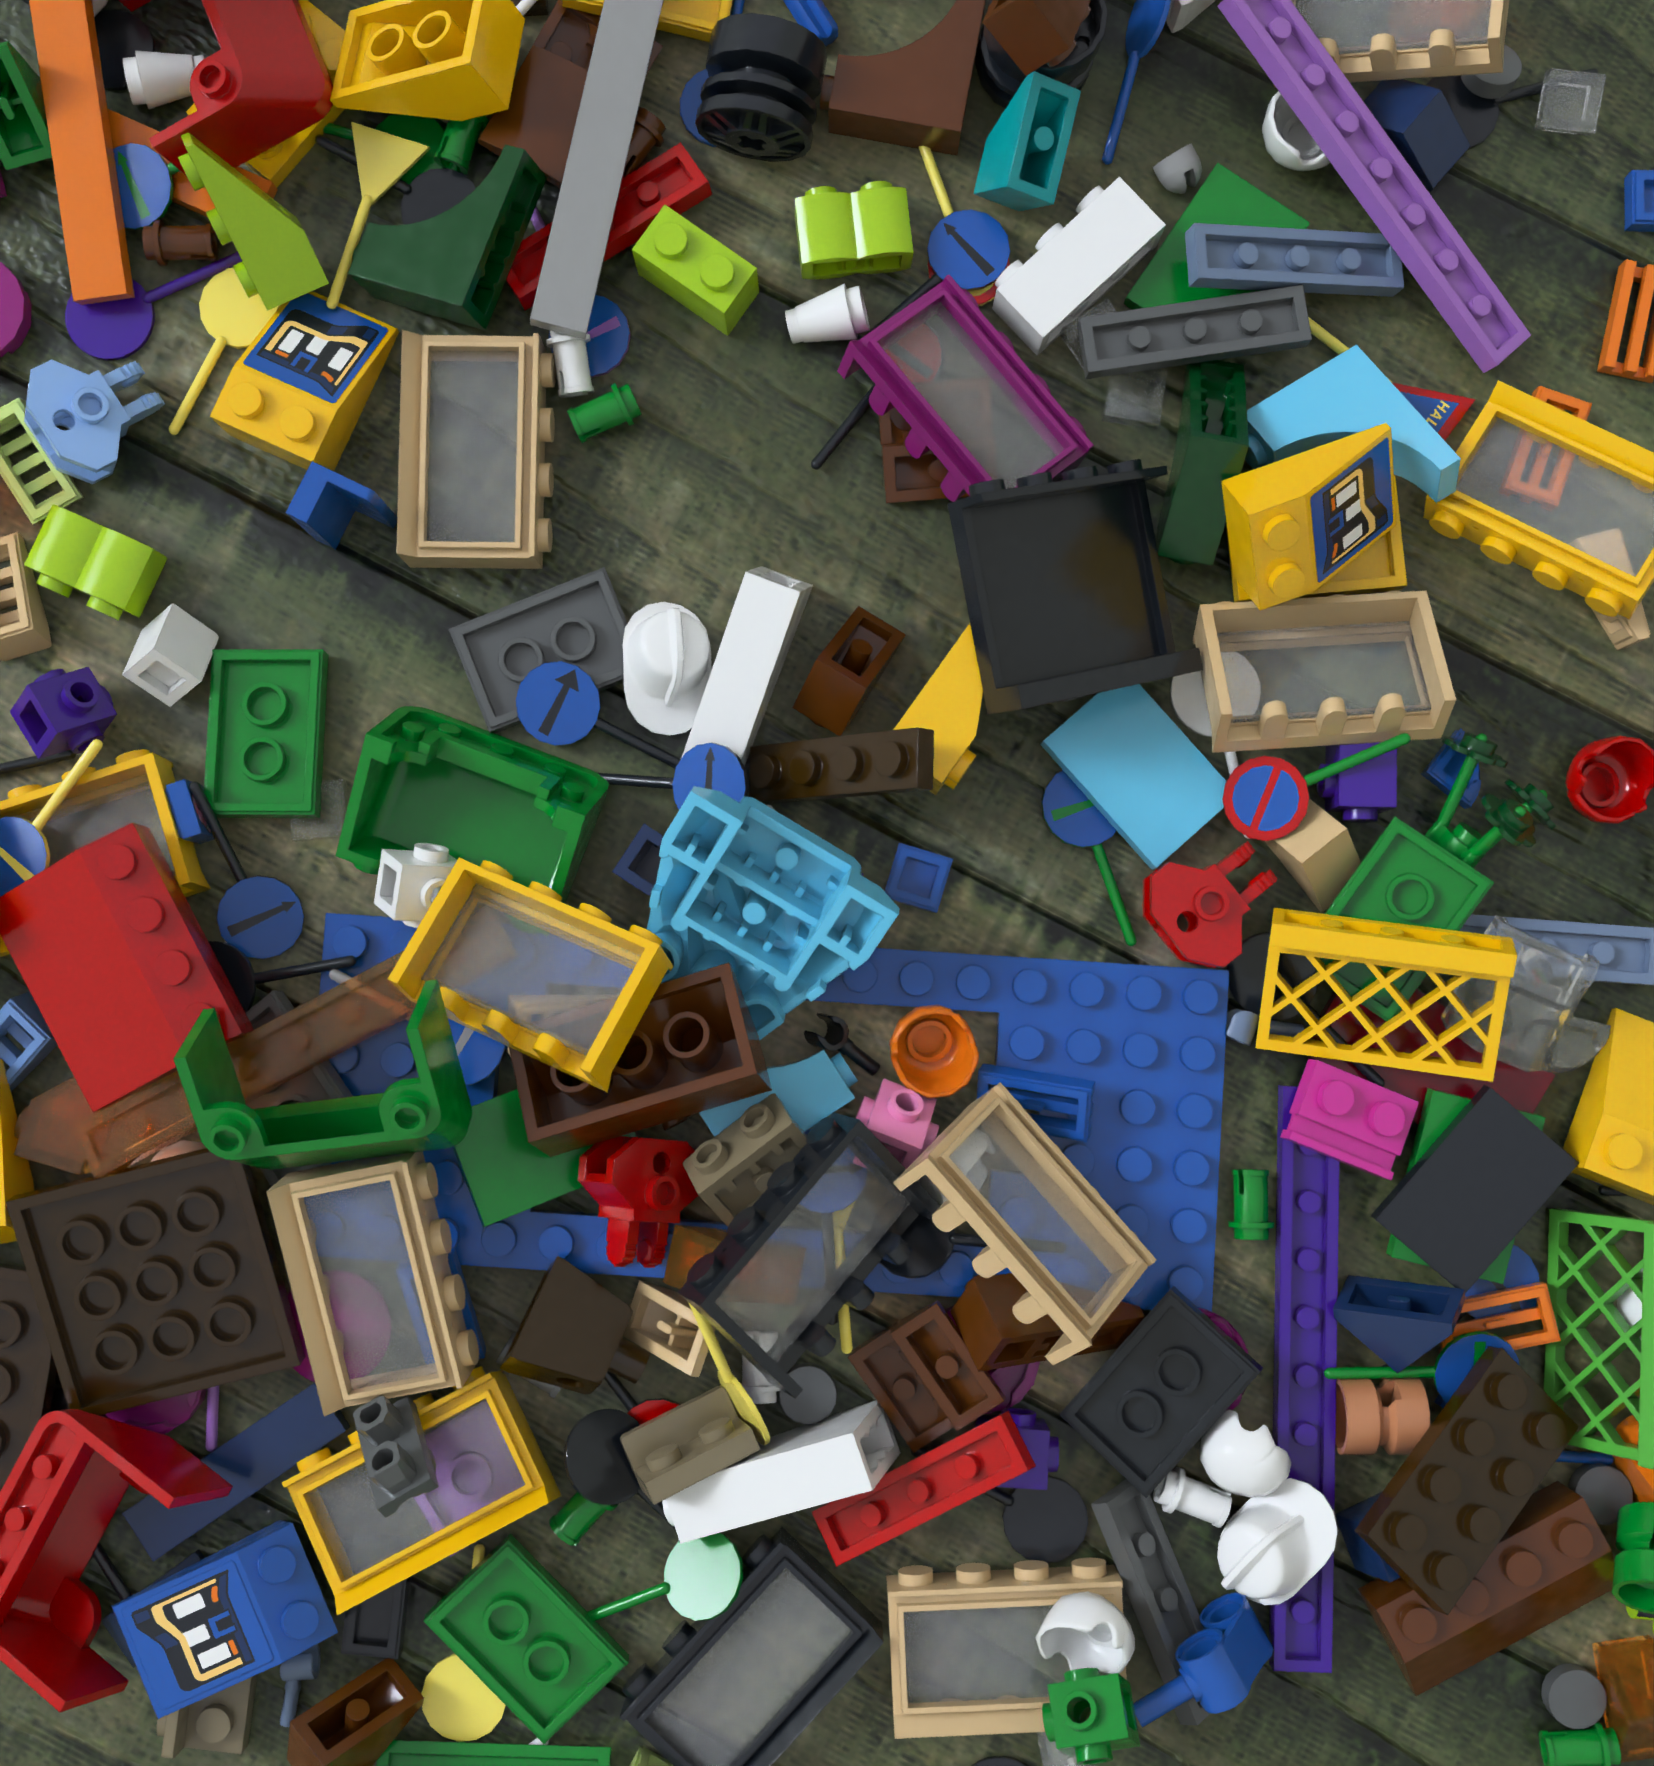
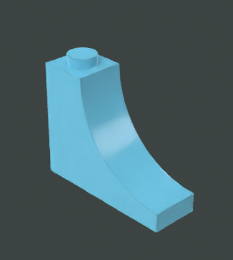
M1357 344L1247 410L1249 447L1245 460L1253 469L1387 423L1391 427L1395 475L1415 484L1436 503L1456 491L1461 458Z
M822 1049L812 1056L797 1062L766 1067L772 1087L771 1091L699 1112V1114L715 1137L739 1119L748 1108L760 1103L770 1094L774 1093L782 1101L793 1120L805 1132L820 1120L854 1100L855 1095L849 1087L858 1082L840 1052L830 1058L825 1049Z

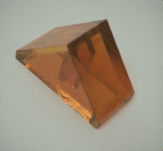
M1649 1635L1592 1643L1597 1677L1606 1692L1605 1725L1606 1727H1613L1616 1732L1621 1751V1763L1654 1758V1639Z

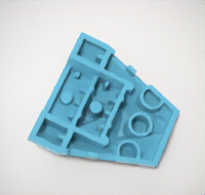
M693 786L661 841L659 851L661 859L656 884L652 889L649 902L651 909L647 930L657 935L663 941L661 947L673 964L672 970H667L661 983L730 963L755 1025L759 1040H761L784 1023L785 1015L806 999L812 1002L826 991L827 984L849 967L854 971L865 963L899 915L900 908L880 886L862 876L861 865L854 857L757 799L743 796L737 802L721 791Z

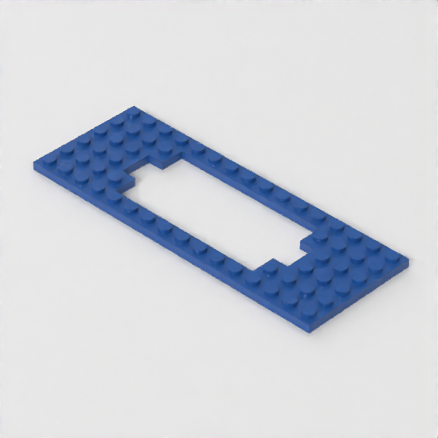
M326 913L322 960L349 955L354 956L357 960L354 966L337 970L414 1010L416 1003L410 1001L388 980V977L417 928L407 926L403 921L393 920L391 917ZM468 922L435 980L509 1013V996H549L550 984L623 989L633 970L552 934L549 937L542 934H527L508 924ZM876 948L865 963L854 971L849 967L829 982L826 991L813 1000L903 1007L939 1004L952 1010L997 1012L995 1065L1095 1081V1092L1092 1096V1102L1094 1103L1093 1114L1090 1118L1092 1130L1088 1141L1083 1142L1054 1136L1048 1137L1060 1148L1062 1153L1157 1259L1155 1263L1148 1266L1122 1299V1302L1139 1306L1141 1309L1152 1310L1174 1286L1197 1308L1212 1312L1229 970ZM330 971L321 972L316 1041L353 1096L384 1093L396 1081L418 1078V1072L406 1033L409 1021L333 981L329 977ZM532 1015V1023L542 1020V1015ZM499 1066L488 1078L474 1085H466L471 1107L497 1097ZM1038 1092V1094H1045V1095H1051V1096H1057V1097H1063V1098H1069V1099L1078 1100V1099H1076V1098H1070V1097H1064V1096H1058V1095H1052V1094H1046V1093H1040V1092ZM1048 1110L1037 1111V1115L1077 1121V1115ZM453 1148L423 1151L425 1163L431 1162L437 1174L438 1195L434 1199L439 1219H446L449 1225L452 1248L456 1249L460 1265L547 1271L550 1264L559 1256L583 1273L687 1280L688 1272L694 1263L702 1256L712 1253L728 1235V1227L724 1222L680 1219V1223H669L665 1259L662 1260V1264L655 1266V1268H644L642 1264L637 1262L636 1256L633 1259V1263L625 1267H614V1264L607 1260L608 1256L606 1255L608 1218L598 1217L597 1213L535 1210L532 1207L482 1227ZM345 1161L332 1162L331 1164L340 1163V1162H345ZM988 1170L987 1201L1020 1239L1064 1244L1065 1252L1062 1254L1033 1252L1059 1283L1096 1293L1110 1276L1104 1267L1020 1172ZM390 1180L303 1197L308 1217L314 1220L317 1227L315 1245L318 1256L392 1261L409 1259ZM780 1225L731 1283L820 1288L824 1284L821 1228ZM843 1229L845 1257L867 1231ZM954 1245L951 1257L940 1270L920 1278L908 1279L892 1274L878 1263L863 1282L873 1292L960 1297L965 1291L968 1281L978 1275L973 1269L972 1261L985 1247ZM1005 1268L998 1272L997 1275L1011 1273V1271Z

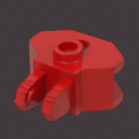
M1248 841L1240 845L1217 864L1214 863L1203 869H1197L1168 862L1143 879V917L1177 960L1209 968H1223L1242 954V916L1251 909L1248 904L1272 886L1278 879L1269 869L1254 876L1248 881V885L1239 892L1225 876L1234 869L1243 866L1251 859V855L1254 854L1255 849ZM1180 914L1188 921V928L1185 932L1180 930L1177 925V918Z
M619 1136L594 1144L580 1156L577 1180L599 1204L598 1217L608 1218L606 1255L608 1256L607 1260L614 1264V1267H625L633 1263V1259L636 1256L637 1262L642 1264L644 1268H655V1266L662 1264V1260L665 1259L669 1223H680V1212L699 1196L683 1166L684 1160L695 1152L687 1141Z

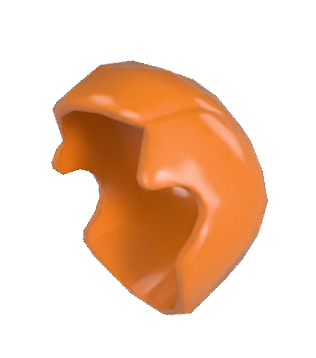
M939 1004L919 1006L898 1020L889 1041L892 1065L901 1083L906 1088L926 1098L950 1097L968 1085L979 1061L976 1042L966 1020L951 1008Z

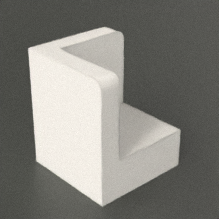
M172 603L142 629L122 675L171 707L202 682L213 654L212 649H215L219 637L213 630Z

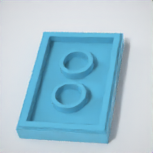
M1140 684L1097 693L1040 744L1151 870L1157 868L1224 808L1222 798L1226 780Z

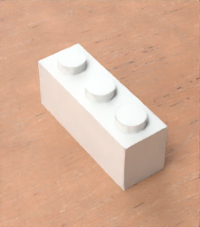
M1120 176L1105 190L1101 186L1091 190L1077 206L1076 212L1078 215L1065 227L1060 223L1053 225L1037 242L1035 246L1038 250L1037 253L1025 264H1022L1019 260L1013 262L995 282L997 289L992 309L1037 356L1158 245L1166 224Z

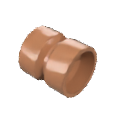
M1385 1378L1381 1380L1378 1386H1375L1371 1379H1336L1335 1449L1340 1455H1374L1379 1446H1382L1389 1455H1410L1430 1427L1429 1403L1421 1380L1418 1378Z

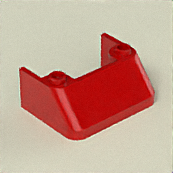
M152 0L119 1L133 12ZM201 0L221 50L203 59L192 73L190 93L197 111L149 138L152 148L184 174L185 172L178 157L188 153L181 138V135L189 132L228 164L236 168L322 120L331 110L333 103L330 101L333 83L298 0Z
M79 1409L51 1411L40 1418L0 1491V1661L58 1712L122 1692L129 1682L126 1677L89 1647L99 1629L102 1612L96 1594L79 1580L129 1485H132L141 1493L153 1496L168 1509L226 1497L233 1485L168 1435Z

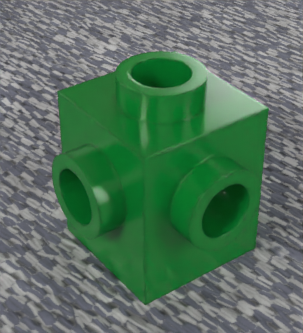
M1080 1668L1065 1672V1682L1047 1684L1050 1703H1045L1042 1706L1043 1723L1049 1742H1056L1057 1750L1069 1757L1076 1756L1077 1765L1107 1763L1113 1760V1750L1140 1746L1130 1682L1119 1673L1100 1676L1099 1669Z

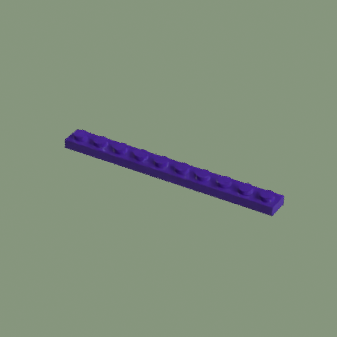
M1278 1085L1272 1438L1275 1445L1287 1451L1291 1459V1468L1287 1479L1293 1478L1311 1484L1324 1494L1334 1510L1336 1379H1327L1324 1376V1371L1329 1367H1337V1320L1334 1318L1333 1307L1338 1298L1340 1161L1280 1137L1282 1130L1287 1129L1292 1116L1289 1111L1298 1086ZM1334 1552L1327 1563L1293 1597L1281 1604L1270 1605L1269 1640L1274 1650L1269 1658V1665L1273 1671L1332 1673Z

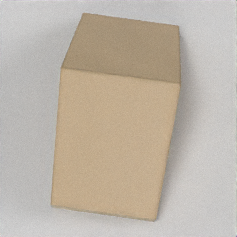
M1311 799L1309 800L1307 814L1297 829L1283 838L1265 841L1320 912L1328 909L1361 863L1347 828Z
M639 1280L630 1305L633 1314L623 1336L687 1375L699 1377L709 1349L688 1301L675 1291ZM711 1324L713 1331L715 1333L716 1328Z

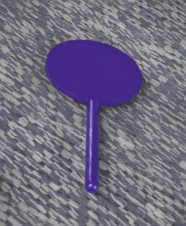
M235 252L148 292L132 279L135 298L81 305L73 301L71 294L65 310V323L68 334L76 346L91 357L105 361L127 358L139 351L152 333L155 322L153 302L220 273L227 268H231L233 265L242 262L239 253Z

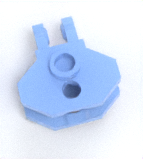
M52 359L31 369L24 422L57 471L90 484H95L113 474L118 459L119 441L121 437L126 435L128 427L160 410L165 404L159 393L154 392L145 394L135 401L122 406L114 394L134 385L145 374L139 363H136V361L130 362L105 375H102L99 370L88 375ZM56 426H64L68 430H61Z

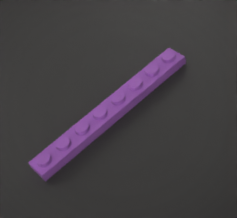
M1222 0L1217 7L1481 371L1485 373L1498 366L1531 336L1530 332L1291 0Z

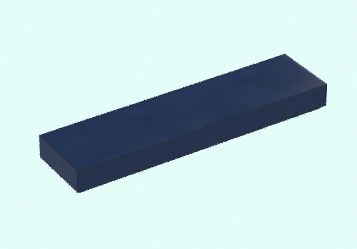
M314 1382L201 1459L204 1464L233 1485L228 1496L168 1509L153 1496L148 1495L122 1514L154 1562L294 1467L298 1461L313 1454L344 1433L351 1426L340 1410L324 1417Z

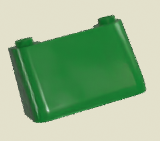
M403 706L396 709L365 734L335 856L352 862L362 872L378 874L382 849L414 850L416 843L437 844L447 847L449 855L457 860L461 858L478 866L481 865L483 860L495 863L513 876L512 881L529 887L532 881L541 883L557 892L562 897L561 902L566 903L602 810L609 783L597 772L495 733H490L487 730L423 707ZM505 914L511 920L512 926L521 932L550 936V933Z

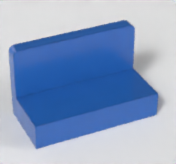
M313 461L310 463L286 511V514L315 540L335 550L355 510L391 528H394L397 523V516L376 492Z

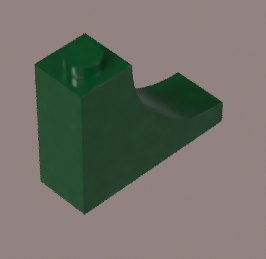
M505 144L500 157L482 183L465 199L449 210L427 220L406 225L368 223L361 242L354 250L348 274L375 299L486 331L547 177L525 149Z
M1214 360L1187 364L1176 446L1157 526L1158 556L1168 557L1179 564L1201 563L1213 566L1226 523L1221 481L1241 474L1249 447L1244 365Z

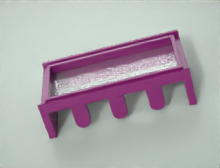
M947 275L943 282L861 339L851 340L837 370L843 379H846L860 368L866 372L875 383L869 397L871 408L880 416H883L894 407L912 427L905 440L906 449L916 459L930 450L948 470L941 483V489L944 495L953 502L965 493L970 496L968 486L989 480L1004 479L1005 488L1009 489L1017 487L1016 479L1051 472L1053 482L1061 481L1063 479L1062 473L1077 469L1094 446L1087 438L1082 424L1065 412L1051 395L1044 379L1032 373L1015 353L1010 339L993 327L979 310V306L972 294L965 289H961L950 275Z

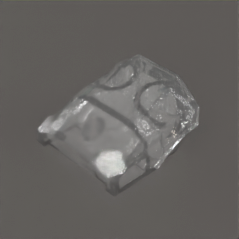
M1496 915L1484 934L1513 938L1517 953L1514 977L1510 978L1497 1060L1525 1072L1543 1071L1549 1066L1548 1056L1570 1023L1581 998L1594 982L1600 963L1595 956L1586 953L1584 956H1579L1531 936L1510 925L1506 918ZM1470 978L1455 988L1453 992L1472 1013L1492 999L1495 981ZM1450 1001L1441 1015L1446 1029L1463 1019ZM1489 1015L1479 1021L1486 1032ZM1471 1027L1457 1036L1474 1050L1483 1054L1485 1044Z

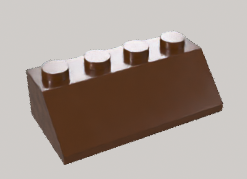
M730 963L660 983L612 1071L608 1093L509 1047L528 1143L550 1157L772 1090L759 1036ZM618 997L531 1024L589 1050Z
M1556 1481L1532 1494L1449 1615L1433 1610L1401 1577L1392 1582L1377 1578L1358 1588V1591L1414 1695L1418 1696L1611 1591L1614 1560L1612 1550L1584 1498L1559 1481Z

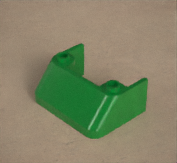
M438 980L425 981L406 1027V1033L419 1077L396 1081L384 1093L251 1109L246 1105L215 1008L203 1009L173 1058L203 1145L220 1158L262 1169H281L446 1149L456 1146L465 1138L472 1119V1107Z

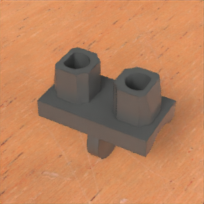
M378 1396L354 1411L353 1417L376 1508L385 1518L395 1513L398 1507L407 1499L417 1497L423 1493H429L439 1487L435 1474L436 1462L434 1455L428 1449L416 1404L408 1396L393 1404L385 1396Z

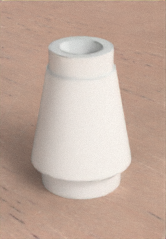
M135 50L136 57L122 58L132 104H147L148 109H152L191 96L190 79L196 66L204 59V55L192 56L189 54Z
M844 283L793 309L785 310L786 323L793 344L799 342L857 340L858 333L870 331L867 310L860 286L847 289Z

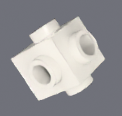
M416 843L414 850L382 849L374 904L393 920L403 921L407 926L418 928L457 859L449 855L447 847L432 843Z

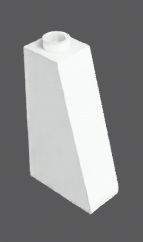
M763 566L745 572L683 755L696 745L716 743L729 747L740 757L745 767L750 754V747L753 746L813 585Z
M875 1400L829 1416L821 1422L806 1424L770 1437V1443L765 1446L758 1443L761 1450L663 1500V1510L667 1521L672 1526H675L680 1543L872 1491L901 1452L888 1415L879 1402Z

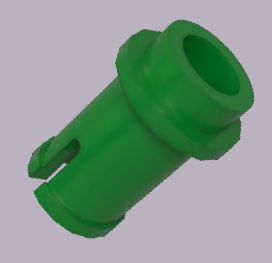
M486 115L464 121L448 120L438 151L434 155V161L443 168L462 172L464 175L467 174L480 132L484 131L489 122Z
M616 383L611 384L612 391L575 408L567 409L569 418L581 443L625 422L628 423L629 427L634 425L633 419L642 415L629 384L619 388Z
M1232 1169L1234 1220L1228 1221V1227L1234 1228V1239L1269 1240V1229L1274 1228V1222L1268 1221L1269 1170Z
M576 1492L560 1511L550 1518L549 1524L562 1541L570 1546H577L581 1538L606 1510L614 1511L618 1504H595Z
M1597 1722L1590 1726V1729L1539 1731V1747L1544 1766H1611L1621 1764L1620 1745L1613 1727H1603L1600 1722Z

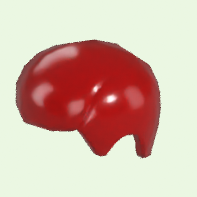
M1611 736L1588 743L1573 758L1565 781L1566 793L1573 808L1591 822L1619 824L1635 816L1636 813L1645 811L1648 808L1646 799L1654 787V750L1642 739L1626 736Z

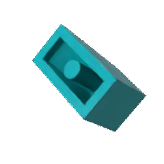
M1035 71L1027 75L986 138L973 194L1016 211L1053 205L1081 90Z

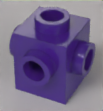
M89 667L68 673L64 669H55L41 675L33 683L26 686L10 710L12 717L38 760L70 749L74 754L83 753L93 740H104L103 733L117 715L109 692L105 687L99 685Z

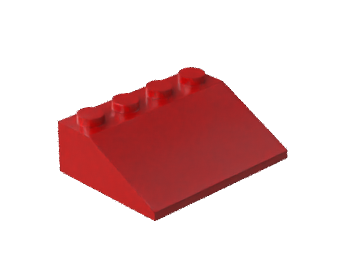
M133 822L75 850L0 897V935L93 1113L176 1072L177 1068L173 1058L203 1009L215 1008L227 1045L255 1031L149 827Z

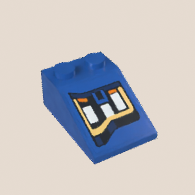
M282 1520L111 1606L158 1719L273 1668L338 1633L292 1522Z

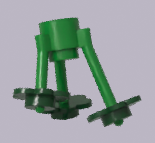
M1465 732L1462 740L1444 736L1442 740L1444 744L1467 756L1437 821L1425 834L1428 839L1472 868H1475L1485 854L1502 838H1505L1515 846L1523 844L1530 848L1536 844V839L1532 835L1535 832L1531 813L1550 830L1556 827L1547 814L1554 808L1547 799V792L1545 790H1538L1531 783L1522 789L1510 779H1507L1504 783L1522 805L1514 799L1502 798L1499 800L1492 794H1486L1482 797L1481 802L1487 810L1485 817L1494 826L1484 836L1463 822H1459L1454 829L1449 827L1478 761L1506 768L1508 762L1495 754L1498 745L1487 740V736L1483 733L1474 735Z

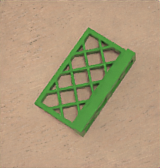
M1560 1208L1549 1209L1547 1287L1561 1341L1545 1344L1544 1391L1562 1410L1564 1403L1574 1396L1591 1419L1579 1432L1576 1431L1567 1445L1638 1461V1466L1654 1469V1220ZM1569 1223L1581 1224L1596 1243L1580 1260L1568 1246ZM1601 1227L1612 1228V1230L1606 1235ZM1628 1231L1644 1233L1643 1259L1633 1268L1614 1245ZM1604 1254L1622 1276L1606 1293H1604L1587 1270ZM1576 1280L1579 1281L1595 1302L1580 1317H1577L1567 1304V1288ZM1629 1288L1633 1290L1642 1302V1318L1632 1327H1630L1613 1304ZM1601 1313L1605 1315L1620 1335V1338L1604 1352L1586 1329ZM1574 1338L1577 1339L1593 1361L1577 1376L1565 1361V1346ZM1627 1347L1630 1348L1640 1362V1379L1631 1387H1629L1611 1363ZM1599 1372L1603 1374L1619 1396L1603 1411L1584 1387ZM1626 1406L1639 1423L1638 1445L1624 1442L1610 1423V1420ZM1599 1430L1603 1437L1595 1436L1593 1434H1595Z

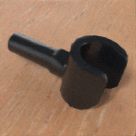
M823 1013L816 1014L827 1024V1033L823 1038L817 1033L805 1030L804 1036L809 1044L827 1050H837L854 1061L871 1076L877 1073L880 1064L848 1038V1025L843 1019Z

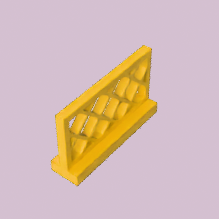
M1274 908L1255 1048L1493 1082L1510 978L1514 977L1517 959L1513 938ZM1280 953L1306 956L1318 972L1292 989L1278 972ZM1320 958L1333 959V961L1325 965ZM1349 962L1364 963L1377 980L1351 997L1333 973ZM1379 966H1387L1394 968L1388 971L1387 973H1384ZM1409 970L1425 971L1438 987L1411 1005L1392 982ZM1440 974L1454 976L1448 979L1447 981H1444ZM1470 978L1495 981L1492 999L1472 1013L1453 992L1455 988ZM1325 979L1343 1003L1318 1020L1301 1000L1300 996ZM1277 985L1284 995L1273 1002L1275 986ZM1385 988L1403 1011L1377 1028L1358 1005ZM1443 996H1446L1463 1019L1436 1036L1418 1013ZM1290 1003L1294 1005L1310 1025L1294 1037L1269 1034L1271 1016ZM1349 1011L1353 1013L1369 1033L1353 1045L1337 1043L1325 1029ZM1489 1015L1486 1032L1479 1021ZM1411 1019L1429 1042L1412 1053L1398 1052L1384 1036ZM1471 1027L1485 1044L1482 1063L1456 1060L1444 1045ZM1317 1034L1322 1039V1041L1312 1040L1310 1038ZM1377 1042L1381 1049L1369 1048V1046ZM1434 1051H1437L1441 1057H1434L1428 1055H1430Z

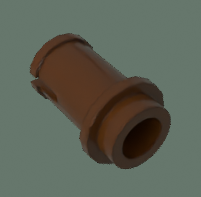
M642 107L638 109L623 178L641 166L654 146L661 147L664 143L662 134L666 130L665 125L653 113Z
M154 220L153 226L143 227L142 241L145 256L148 261L157 260L159 266H167L169 260L217 261L218 238L211 224L165 226L162 220Z

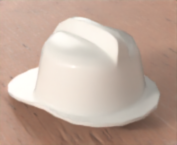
M668 602L648 604L633 614L624 630L622 644L623 676L627 707L637 723L652 733L667 736L685 733L693 726L712 671L711 645L707 630L694 613L681 605Z
M1288 1478L1273 1493L1263 1497H1251L1230 1518L1220 1535L1217 1559L1220 1571L1224 1576L1221 1585L1226 1590L1235 1589L1238 1593L1245 1595L1247 1599L1262 1605L1281 1604L1293 1597L1327 1563L1336 1547L1338 1527L1335 1512L1324 1494L1307 1482Z

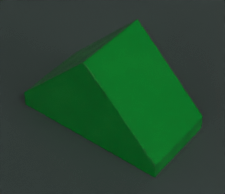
M6 41L0 43V159L5 169L9 170L52 158L41 79L12 44Z

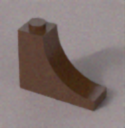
M956 0L947 15L931 31L900 49L870 56L838 54L835 75L825 74L820 97V110L828 111V133L919 149V146H926L933 152L957 156L986 0Z

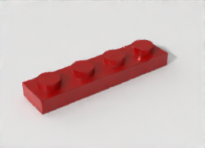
M681 142L622 179L603 262L637 242L664 204L681 215L713 195L709 181ZM552 222L522 240L506 279V283L525 311L534 304Z
M1007 1411L886 1473L872 1491L832 1501L812 1511V1515L837 1567L1036 1467L1010 1412Z

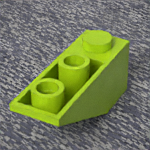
M188 132L181 135L188 153L179 156L178 159L194 191L206 188L215 206L214 209L207 211L206 214L220 243L225 245L233 241L242 259V262L233 265V268L248 298L259 294L268 311L329 284L297 217Z

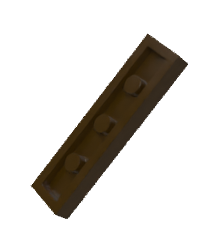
M916 727L751 746L749 797H753L763 804L933 790L934 730Z

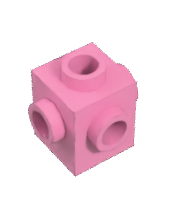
M883 1079L875 1099L863 1097L855 1117L874 1134L905 1169L936 1139L939 1125L930 1122L937 1099L926 1098L905 1086L887 1079ZM854 1155L851 1163L866 1168Z

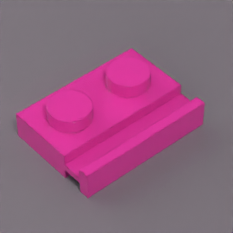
M1308 1059L1289 1111L1292 1116L1287 1129L1282 1130L1280 1137L1381 1179L1392 1180L1394 1172L1391 1169L1396 1155H1401L1419 1102L1319 1060Z

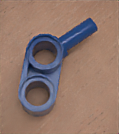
M1237 1592L1225 1594L1210 1602L1201 1611L1199 1618L1204 1630L1185 1639L1175 1652L1176 1660L1180 1666L1178 1668L1180 1675L1133 1703L1135 1716L1142 1728L1191 1698H1194L1196 1702H1200L1206 1712L1217 1714L1234 1708L1247 1697L1251 1684L1263 1664L1272 1656L1274 1649L1245 1595Z

